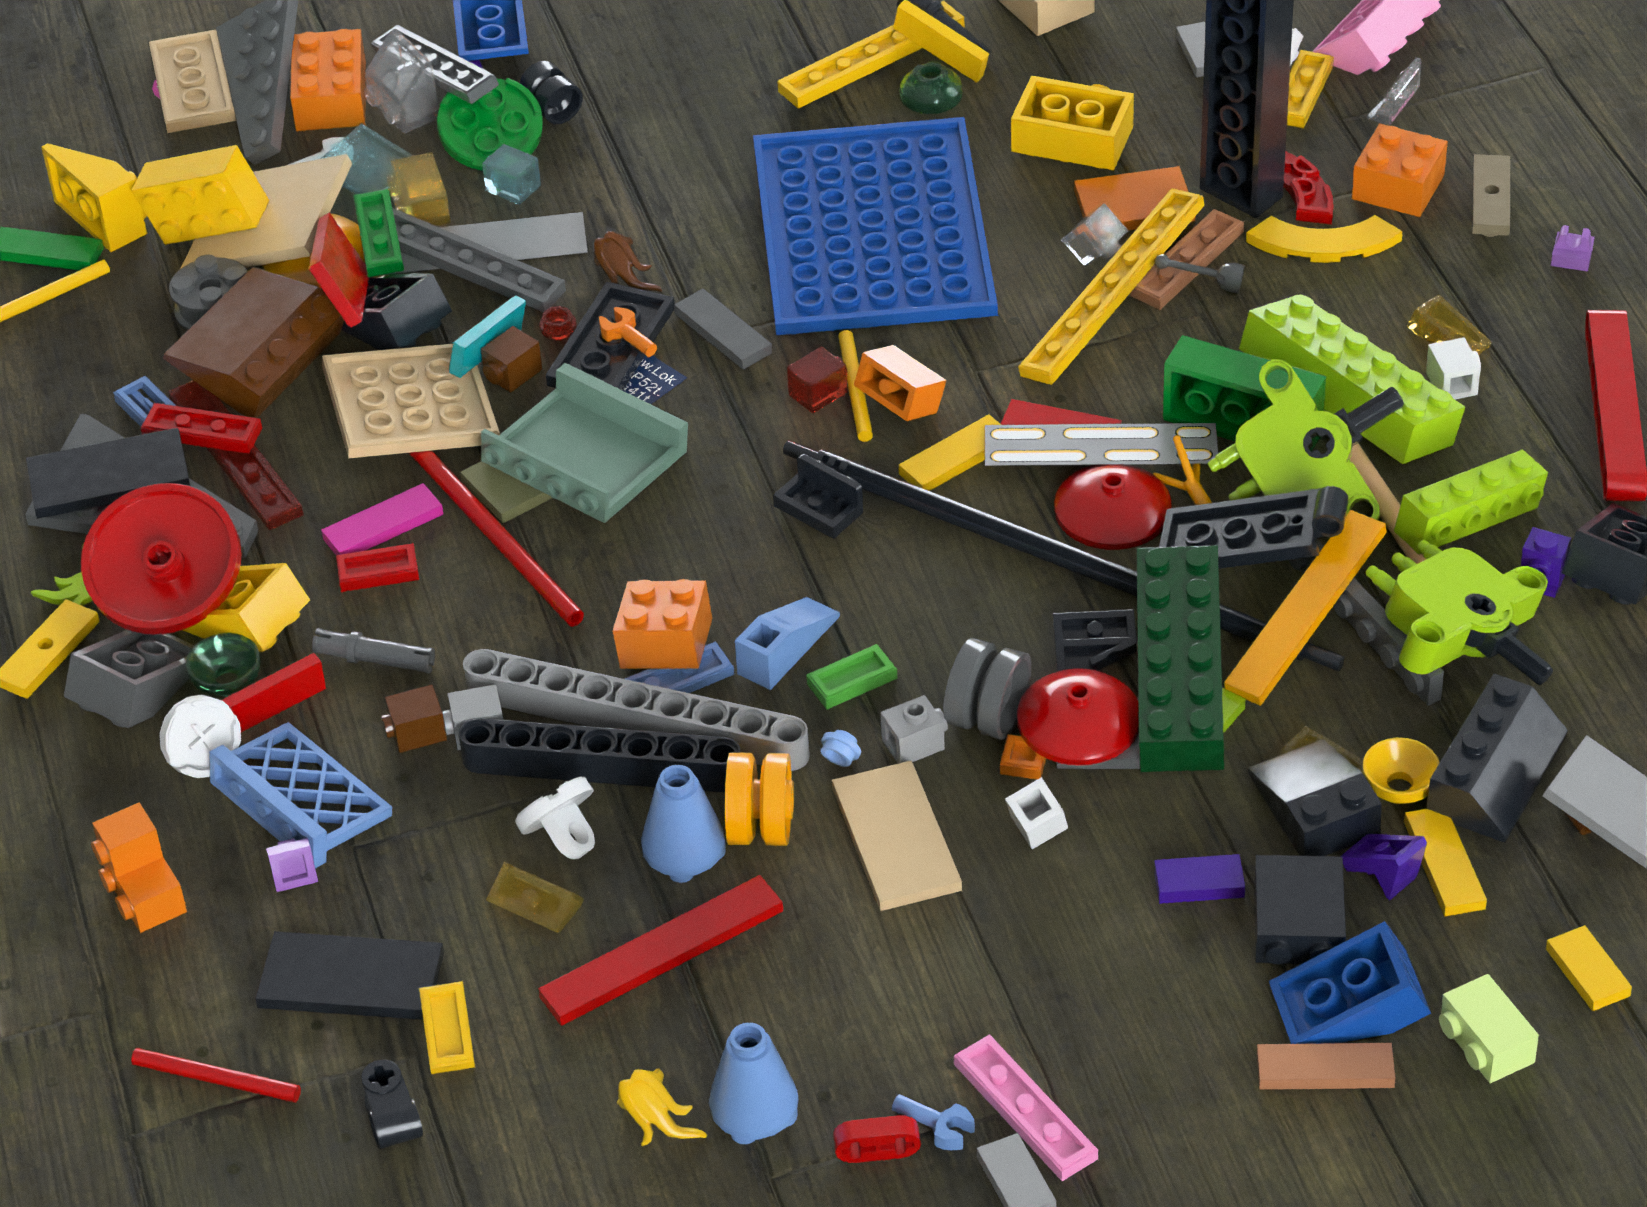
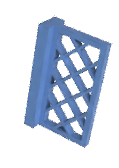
M289 722L232 751L224 745L209 751L210 783L279 841L292 838L297 841L308 838L315 868L326 863V852L392 816V806ZM288 739L296 746V750L273 748V746ZM248 758L264 759L263 766H249L243 761ZM270 760L293 761V768L269 767ZM299 763H317L322 767V771L299 769ZM267 779L290 781L289 788L273 787L267 782ZM296 781L319 783L318 790L297 789L295 785ZM325 783L343 784L348 788V792L324 791ZM292 802H316L315 810L300 809ZM322 803L346 804L344 812L321 810ZM351 805L370 806L373 809L368 813L350 812ZM319 822L342 824V827L327 834V831L319 825Z

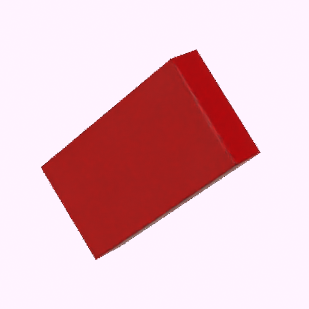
M414 543L336 555L341 592L419 580Z

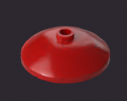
M1132 464L1090 465L1082 468L1063 481L1054 499L1055 517L1062 530L1071 538L1084 545L1105 550L1128 549L1151 541L1162 532L1166 511L1171 509V496L1164 483L1149 471Z
M1067 669L1042 677L1025 691L1017 709V725L1026 744L1046 759L1067 765H1092L1117 757L1135 741L1139 733V702L1127 685L1111 675L1090 669Z

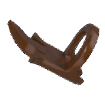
M607 231L603 238L595 239L593 262L596 266L602 267L611 283L619 284L617 276H620L629 287L645 291L662 292L661 287L638 280L632 270V267H634L638 271L645 272L650 270L652 265L639 262L631 248L633 244L631 237Z

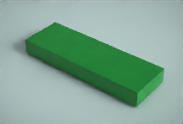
M389 189L353 195L368 277L404 271Z
M9 227L0 228V260L81 270L96 263L104 250L102 239Z

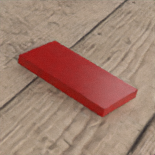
M329 212L318 220L309 271L348 327H353L362 322L369 277L366 264Z

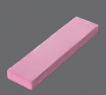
M990 1034L954 1055V1065L1061 1181L1098 1160V1149Z

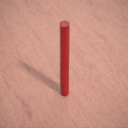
M135 1048L131 1058L132 1065L296 1103L301 1093L300 1085L141 1048Z

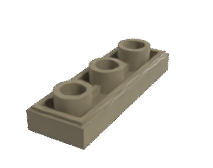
M1474 154L1472 234H1482L1487 237L1507 236L1510 232V156Z

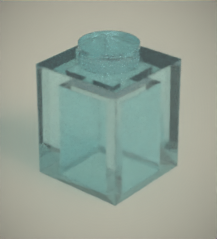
M503 144L482 163L486 191L519 205L541 186L538 158Z

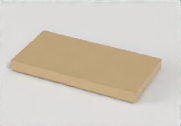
M216 30L149 42L167 133L236 121Z
M912 760L832 780V790L880 911L962 891V880Z

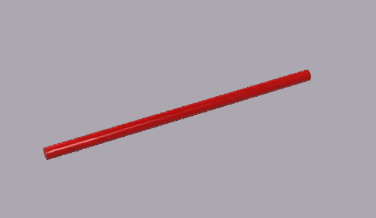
M432 450L409 453L570 627L578 625L583 620L584 612Z

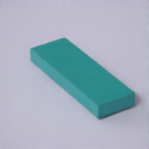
M515 295L454 341L449 373L461 378L482 362L481 348L512 326L521 330L526 300Z

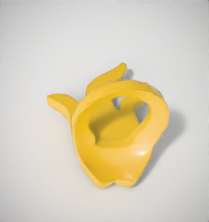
M637 1069L634 1070L630 1079L619 1082V1099L617 1104L622 1109L627 1110L642 1128L644 1136L641 1146L648 1145L652 1141L653 1130L651 1123L669 1137L680 1139L707 1137V1134L702 1130L676 1125L670 1117L668 1110L676 1115H686L691 1111L692 1105L682 1106L674 1101L662 1084L664 1074L660 1069L654 1071Z

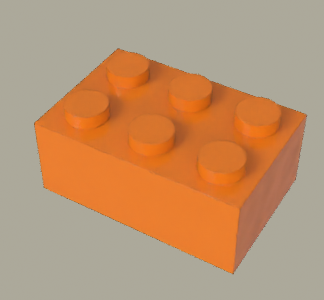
M340 29L328 32L294 34L291 58L290 99L296 131L366 126V59L361 29Z

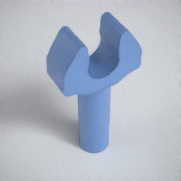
M901 1094L897 1095L893 1102V1111L912 1117L917 1122L931 1127L934 1131L935 1146L943 1150L963 1149V1135L949 1128L959 1127L969 1133L975 1132L973 1116L966 1107L959 1104H954L944 1112H938Z

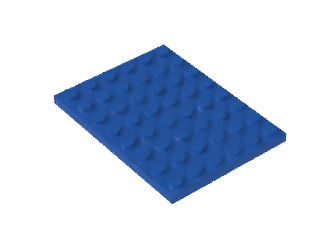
M964 117L753 135L776 335L998 316V304Z

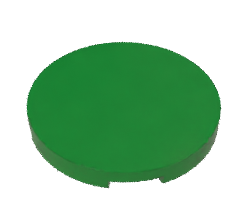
M496 78L499 85L473 104L449 92L442 99L437 116L438 136L447 153L459 163L483 171L504 170L523 162L538 146L542 136L543 124L540 105L535 96L525 86L510 78L506 80Z

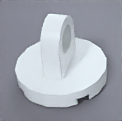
M205 695L190 696L175 704L165 716L160 730V747L167 763L179 773L195 778L210 777L209 751L221 745L232 751L238 748L241 742L240 723L237 716L232 713V710L223 701Z
M582 776L560 785L556 789L558 793L555 795L541 796L524 808L515 819L519 830L524 835L544 827L558 850L567 858L573 860L580 859L594 848L595 844L592 829L578 808V805L586 800L594 791L587 779Z

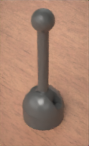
M1160 254L1155 258V265L1160 269L1172 267L1216 278L1221 289L1236 294L1239 293L1245 269L1243 264L1226 263L1218 270L1170 260L1165 254Z

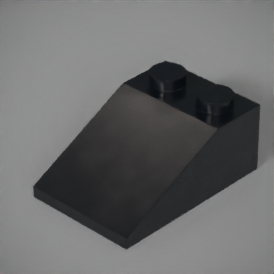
M433 273L384 274L369 277L362 322L353 327H348L344 321L341 330L378 350L411 348L416 344V338L423 333H428L438 328L442 324L441 319L452 312Z
M1612 503L1576 531L1562 574L1571 577L1572 582L1580 587L1587 589L1597 588L1609 593V597L1618 603L1626 605L1632 603L1636 605L1647 595V517Z
M1324 739L1248 768L1249 776L1299 856H1326L1356 844L1367 834H1381V801L1363 773Z

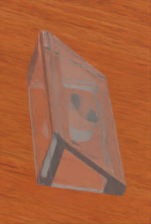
M1416 57L1394 79L1368 113V119L1388 126L1392 124L1420 87L1422 64L1420 58Z

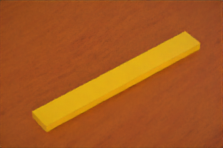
M1171 188L1018 366L1020 377L1052 385L1154 266L1155 258L1165 253L1205 206L1203 195Z

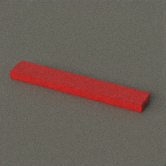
M758 875L538 988L539 997L558 1023L563 1026L783 912V902L761 875Z

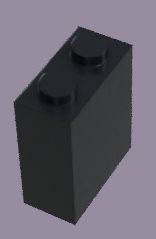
M1256 855L1254 877L1256 963L1303 964L1345 942L1343 857Z

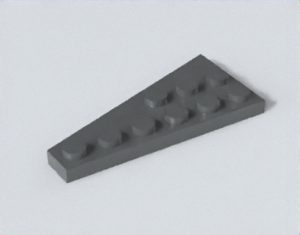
M265 0L252 8H247L238 16L216 27L244 156L254 165L272 157L281 150L298 0Z

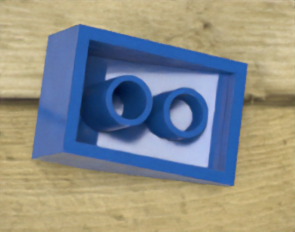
M453 0L459 57L471 61L529 54L522 0Z
M1385 921L1269 981L1291 1044L1342 1043L1392 1034L1431 1014L1407 951Z

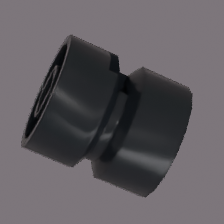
M539 61L532 64L522 75L520 84L525 86L535 96L540 105L542 116L548 122L563 124L571 120L580 110L583 102L581 90L555 64L549 61Z

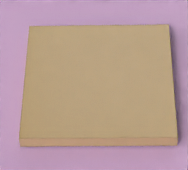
M344 154L253 172L269 199L257 228L195 239L181 268L194 262L202 255L232 259L242 264L245 268L309 257L313 250L318 220L331 211L351 168L352 162L348 155Z
M453 344L322 356V368L348 458L481 446V431L484 429L500 435L478 366L476 365L461 378L449 373Z

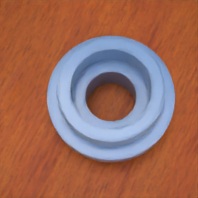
M836 730L835 732H826L822 737L821 742L823 746L821 754L830 762L848 767L852 761L859 758L861 749L857 745V739L850 733Z

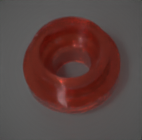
M555 306L543 313L539 326L541 333L545 337L562 340L573 334L577 328L576 318L568 308Z

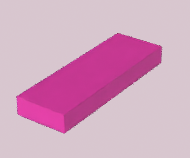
M422 483L321 529L322 537L335 555L366 551L444 515L443 508L432 492Z

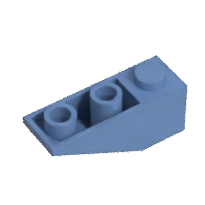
M805 597L758 616L735 640L737 674L771 690L840 617V612Z

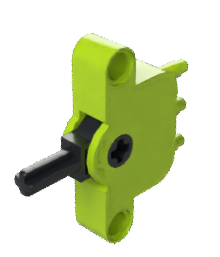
M1281 359L1268 361L1260 370L1259 381L1272 405L1246 421L1239 428L1235 443L1216 454L1207 463L1211 471L1216 472L1220 468H1225L1241 458L1253 478L1237 487L1234 492L1229 494L1228 498L1230 500L1251 498L1260 491H1262L1264 496L1335 486L1344 490L1348 495L1346 516L1355 503L1365 501L1373 507V514L1370 518L1378 520L1380 517L1378 502L1353 462L1350 461V458L1352 456V447L1363 440L1360 433L1403 407L1404 402L1398 391L1394 387H1389L1348 414L1344 408L1334 414L1327 411H1318L1316 404L1293 368ZM1274 370L1285 371L1289 376L1287 384L1280 389L1271 388L1267 384V377ZM1318 436L1320 440L1327 438L1330 440L1326 444V453L1321 454L1318 450L1313 452L1309 450L1313 447L1312 439Z
M1421 540L1417 544V550L1423 554L1426 560L1416 564L1400 552L1393 555L1392 563L1402 572L1398 575L1397 580L1374 565L1366 570V576L1390 596L1385 609L1387 618L1407 635L1399 654V661L1410 672L1428 674L1462 655L1487 657L1490 659L1500 654L1537 685L1544 684L1552 675V667L1516 638L1520 629L1517 626L1535 615L1548 584L1546 576L1536 568L1520 566L1502 574L1482 557L1470 550L1453 547L1442 551L1434 544Z

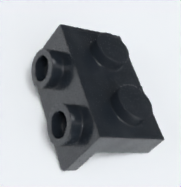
M801 454L797 458L798 474L773 495L774 507L833 539L863 514L861 484L855 479L837 472L825 463L815 460L806 454Z

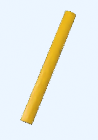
M103 259L0 306V323L110 273L107 262Z
M844 330L839 333L838 338L857 436L860 441L867 442L872 439L873 433L865 393L854 386L859 368L854 337L851 331Z

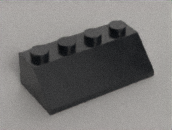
M1495 673L1493 674L1430 778L1426 809L1450 817L1457 826L1504 843L1506 842L1567 737L1568 732L1567 728L1534 687Z

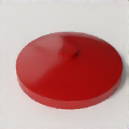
M175 483L144 486L128 492L111 503L91 526L81 554L83 582L88 594L100 612L110 621L124 629L152 635L181 631L207 618L208 614L220 607L232 591L241 565L239 535L223 506L213 497L197 488Z

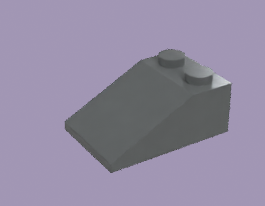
M125 630L71 653L64 697L78 703L79 707L86 711L96 712L110 719L116 726L130 728L153 717L207 661L209 652L169 633L152 635Z

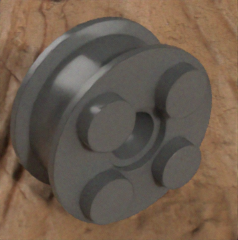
M202 255L194 262L181 268L172 277L169 285L170 296L176 303L174 313L179 325L189 330L248 272L247 269L235 260L215 257L213 255Z

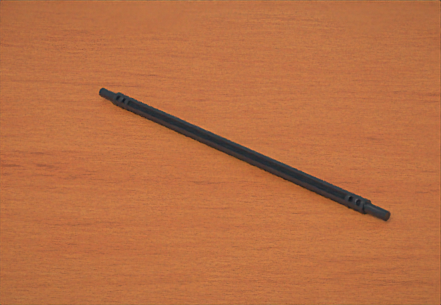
M790 440L783 447L784 455L797 459L801 454H806L815 460L825 463L837 472L855 479L861 484L862 489L1137 596V572L866 467L850 459L830 453L824 449L818 452ZM1220 604L1221 630L1254 642L1267 625L1265 621ZM1310 639L1295 658L1299 661L1305 658L1338 672L1342 669L1345 661V656L1311 644Z

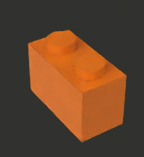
M891 345L862 353L854 386L905 421L937 413L947 380L896 346Z

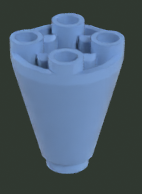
M672 765L661 772L656 783L641 837L643 857L651 868L664 875H669L671 880L679 883L690 881L694 875L711 869L725 855L726 846L723 827L699 780L688 767Z
M743 1023L732 1030L726 1041L711 1087L709 1108L714 1122L724 1132L730 1134L735 1142L750 1144L755 1140L773 1136L794 1124L797 1120L799 1099L794 1081L770 1036L758 1024Z

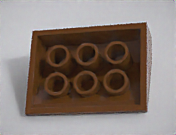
M252 267L164 353L163 359L243 416L258 418L340 334L344 319L321 288Z

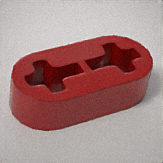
M897 1115L846 1121L838 1125L833 1132L835 1154L841 1161L848 1163L905 1158L915 1154L921 1146L918 1123L915 1119L908 1116Z

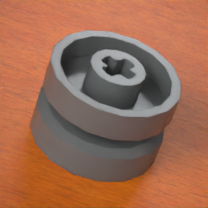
M977 638L967 640L955 659L945 690L943 711L947 724L964 729H971L977 724L981 734L1000 740L1006 739L1007 735L1011 734L1017 724L1019 701L1030 685L1031 658L1029 654L1011 648H1004L998 654L994 643Z

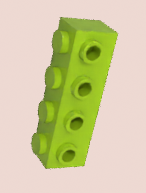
M1522 449L1403 495L1394 532L1420 555L1422 553L1417 550V544L1421 540H1426L1430 544L1440 547L1538 508L1540 499L1543 496L1548 471Z

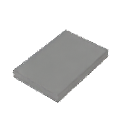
M1586 735L1547 788L1543 797L1647 869V777Z

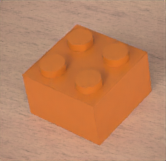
M1379 123L1354 165L1352 199L1421 217L1445 175L1448 141Z
M681 579L677 581L639 580L627 582L613 628L620 669L699 668L712 623L706 581Z

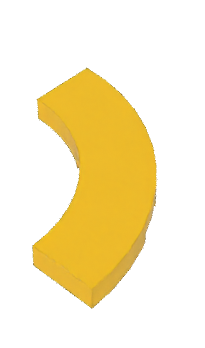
M1376 215L1354 225L1332 229L1296 226L1270 216L1246 233V242L1260 250L1283 258H1287L1288 254L1309 257L1310 262L1319 263L1340 262L1341 257L1361 254L1362 258L1389 249L1402 241V231Z

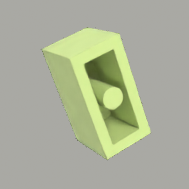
M1489 974L1443 994L1439 1023L1444 1034L1450 1039L1454 1038L1464 1051L1469 1065L1475 1070L1479 1069L1489 1083L1535 1063L1539 1034Z

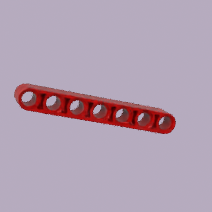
M1587 310L1585 339L1604 501L1645 502L1647 495V469L1627 311Z

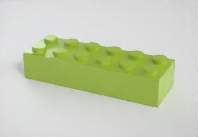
M1299 294L1249 310L1239 349L1244 353L1268 360L1281 359L1292 367L1326 376L1324 403L1326 411L1334 414L1344 408L1348 414L1389 387H1394L1398 391L1404 402L1403 407L1360 433L1394 459L1404 464L1453 446L1465 406L1453 399L1447 391L1439 389L1428 382L1421 373L1409 369L1396 360L1393 354L1383 351L1371 343L1365 335L1355 332L1342 323L1339 317L1329 314L1314 304L1311 298Z

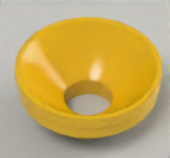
M1397 737L1376 743L1366 752L1363 760V775L1379 798L1395 804L1414 803L1428 796L1430 778L1440 762L1432 749L1417 740ZM1394 779H1403L1408 781L1412 787L1405 791H1396L1388 783Z

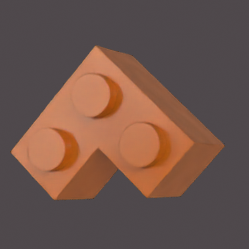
M140 802L92 823L97 840L91 842V846L100 865H104V868L98 870L99 876L108 893L116 892L117 897H115V901L125 921L132 919L139 932L142 933L187 912L181 885L163 857L157 830Z

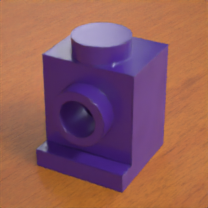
M1532 527L1523 546L1521 566H1529L1541 571L1548 580L1543 595L1555 598L1565 577L1562 574V570L1570 550L1571 537Z

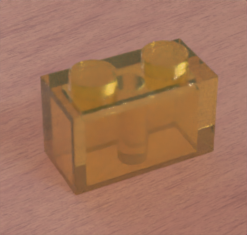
M433 153L391 160L393 175L387 176V183L391 197L397 196L394 198L395 209L435 226L451 223L447 194Z

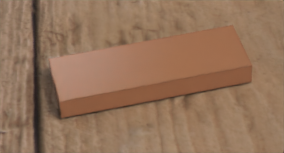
M1392 1043L1257 1044L1259 1090L1395 1088Z

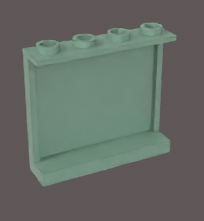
M564 363L556 370V389L500 435L487 429L481 431V461L566 503L584 514L606 523L687 452L688 422Z

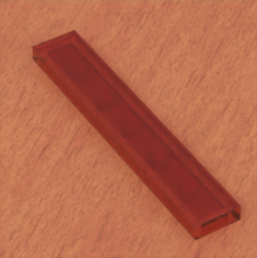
M194 380L168 391L170 400L176 406L231 414L217 396ZM255 444L249 454L207 448L268 530H272L304 515L300 502Z

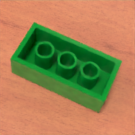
M1182 335L1164 363L1163 420L1172 423H1216L1217 436L1236 441V434L1239 428L1246 421L1272 405L1259 381V373L1262 366L1271 360ZM1292 367L1316 404L1317 410L1324 411L1326 376ZM1274 370L1268 375L1267 384L1271 388L1280 389L1287 384L1289 376L1285 371ZM1318 436L1312 439L1313 447L1309 449L1311 452L1319 440Z

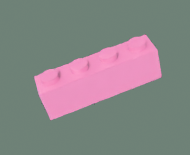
M1361 0L1312 52L1334 56L1333 66L1356 75L1369 69L1376 72L1390 61L1389 54L1398 51L1407 43L1406 36L1413 34L1424 25L1422 19L1430 16L1441 7L1440 0Z

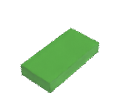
M875 644L807 674V685L826 709H830L897 679V668L880 647Z

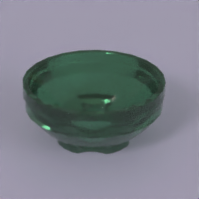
M928 61L926 64L917 65L901 79L899 94L901 102L908 109L923 114H938L953 109L958 105L963 96V89L960 77L953 70L943 66L940 62ZM926 76H938L936 78H925Z
M234 633L216 634L201 640L191 649L186 659V668L191 682L196 688L211 695L226 697L248 687L257 678L260 671V653L256 644L243 635ZM225 673L238 675L237 679L230 683L221 684L216 681L220 675Z

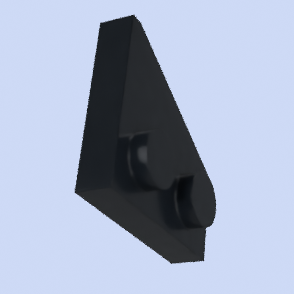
M1134 609L1053 613L1057 672L1067 669L1098 671L1137 652Z

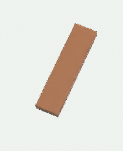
M1213 209L1165 255L1170 260L1207 267L1244 232V222ZM1154 264L1131 291L1130 296L1161 310L1199 273L1172 267L1160 269Z

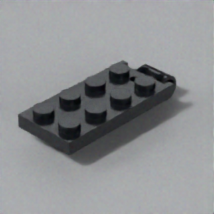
M1326 486L1318 489L1167 509L1159 547L1218 545L1219 569L1319 556L1320 550L1317 543L1314 542L1315 539L1323 536H1338L1344 529L1348 495L1339 487Z

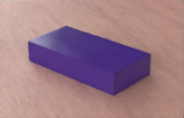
M1240 854L1155 860L1154 862L1159 904L1245 898V882Z

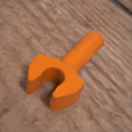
M614 307V317L617 323H612L607 318L599 316L600 332L604 340L610 342L623 338L647 357L655 354L657 345L634 328L636 326L634 312L626 308Z

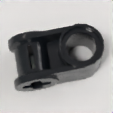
M376 1060L368 1064L364 1068L361 1077L362 1086L366 1094L364 1097L365 1108L369 1115L377 1147L382 1149L423 1137L417 1107L413 1098H410L398 1065L388 1060Z

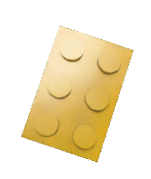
M1031 76L1011 117V152L1093 166L1099 169L1114 170L1133 129L1134 93Z
M237 145L146 162L131 189L165 245L257 228L269 202L267 195Z

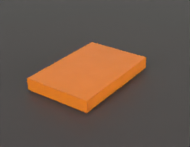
M1180 166L1074 181V192L1089 236L1136 230L1171 188L1189 192Z

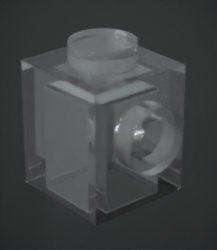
M1103 203L1082 219L1061 240L1086 267L1100 256L1104 260L1111 257L1122 246L1118 240L1128 230L1107 205Z

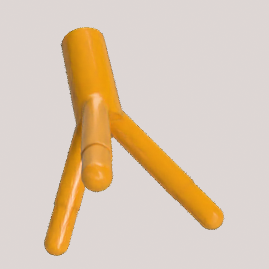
M1175 435L1173 441L1187 480L1184 482L1156 472L1153 474L1164 484L1187 491L1195 505L1212 503L1200 484L1201 464H1192L1191 467L1181 438Z

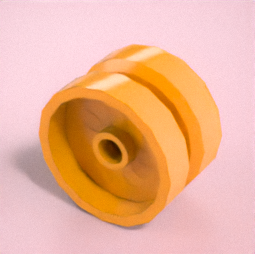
M729 753L725 783V829L728 845H750L755 838L757 819H760L761 838L765 845L787 846L789 844L791 819L793 818L794 783L792 780L790 754L768 753L762 761L761 777L758 779L757 763L752 753Z

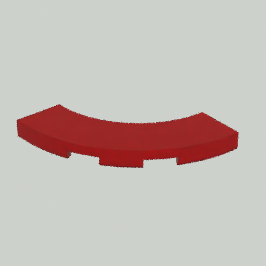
M1285 151L1284 188L1289 192L1295 203L1296 221L1332 225L1334 204L1330 186L1320 177V171L1302 155L1296 157Z

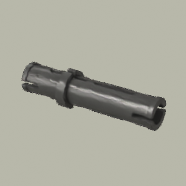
M317 628L315 634L319 635V637H313V653L346 658L349 663L357 664L359 661L372 662L430 674L432 672L431 666H434L435 662L434 648L373 639L362 636V632L352 631L351 634Z

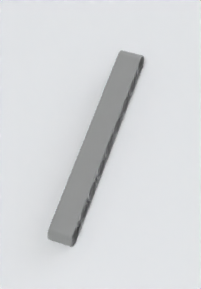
M489 649L474 650L463 661L467 689L496 685L502 708L588 727L732 738L739 744L740 752L752 753L756 763L762 765V761L768 753H789L791 771L801 769L809 761L808 728L806 723L796 716Z

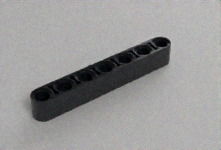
M483 718L466 721L459 729L463 764L470 772L479 774L568 781L582 776L588 782L656 787L658 778L665 768L672 765H683L691 769L704 791L725 792L729 753H741L740 746L735 740L719 736Z

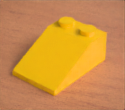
M48 143L41 146L54 202L94 238L102 239L103 246L113 252L147 234L144 221L147 215L131 191L137 180L136 175L132 171L127 172L116 161Z
M286 563L240 566L236 583L220 607L208 614L207 618L183 631L237 652H263L276 643L277 635L286 626L299 618V611L310 599Z

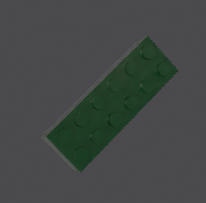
M1218 545L1137 548L1138 694L1141 772L1224 770Z

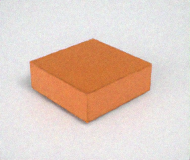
M1008 734L1000 762V774L1037 780L1041 778L1046 758L1033 751L1023 740L1022 736Z

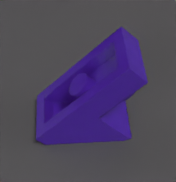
M1367 834L1340 857H1343V865L1348 872H1366L1368 875L1375 874L1386 898L1391 900L1417 877L1427 842L1424 836Z

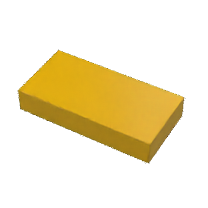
M1585 925L1547 940V952L1592 1011L1631 996L1632 986Z
M463 981L419 988L431 1074L474 1068L475 1062Z

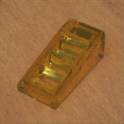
M1439 294L1415 309L1407 325L1412 332L1432 344L1456 339L1455 335L1461 338L1464 337L1467 342L1474 345L1471 347V350L1476 351L1478 355L1490 348L1492 344L1491 340Z

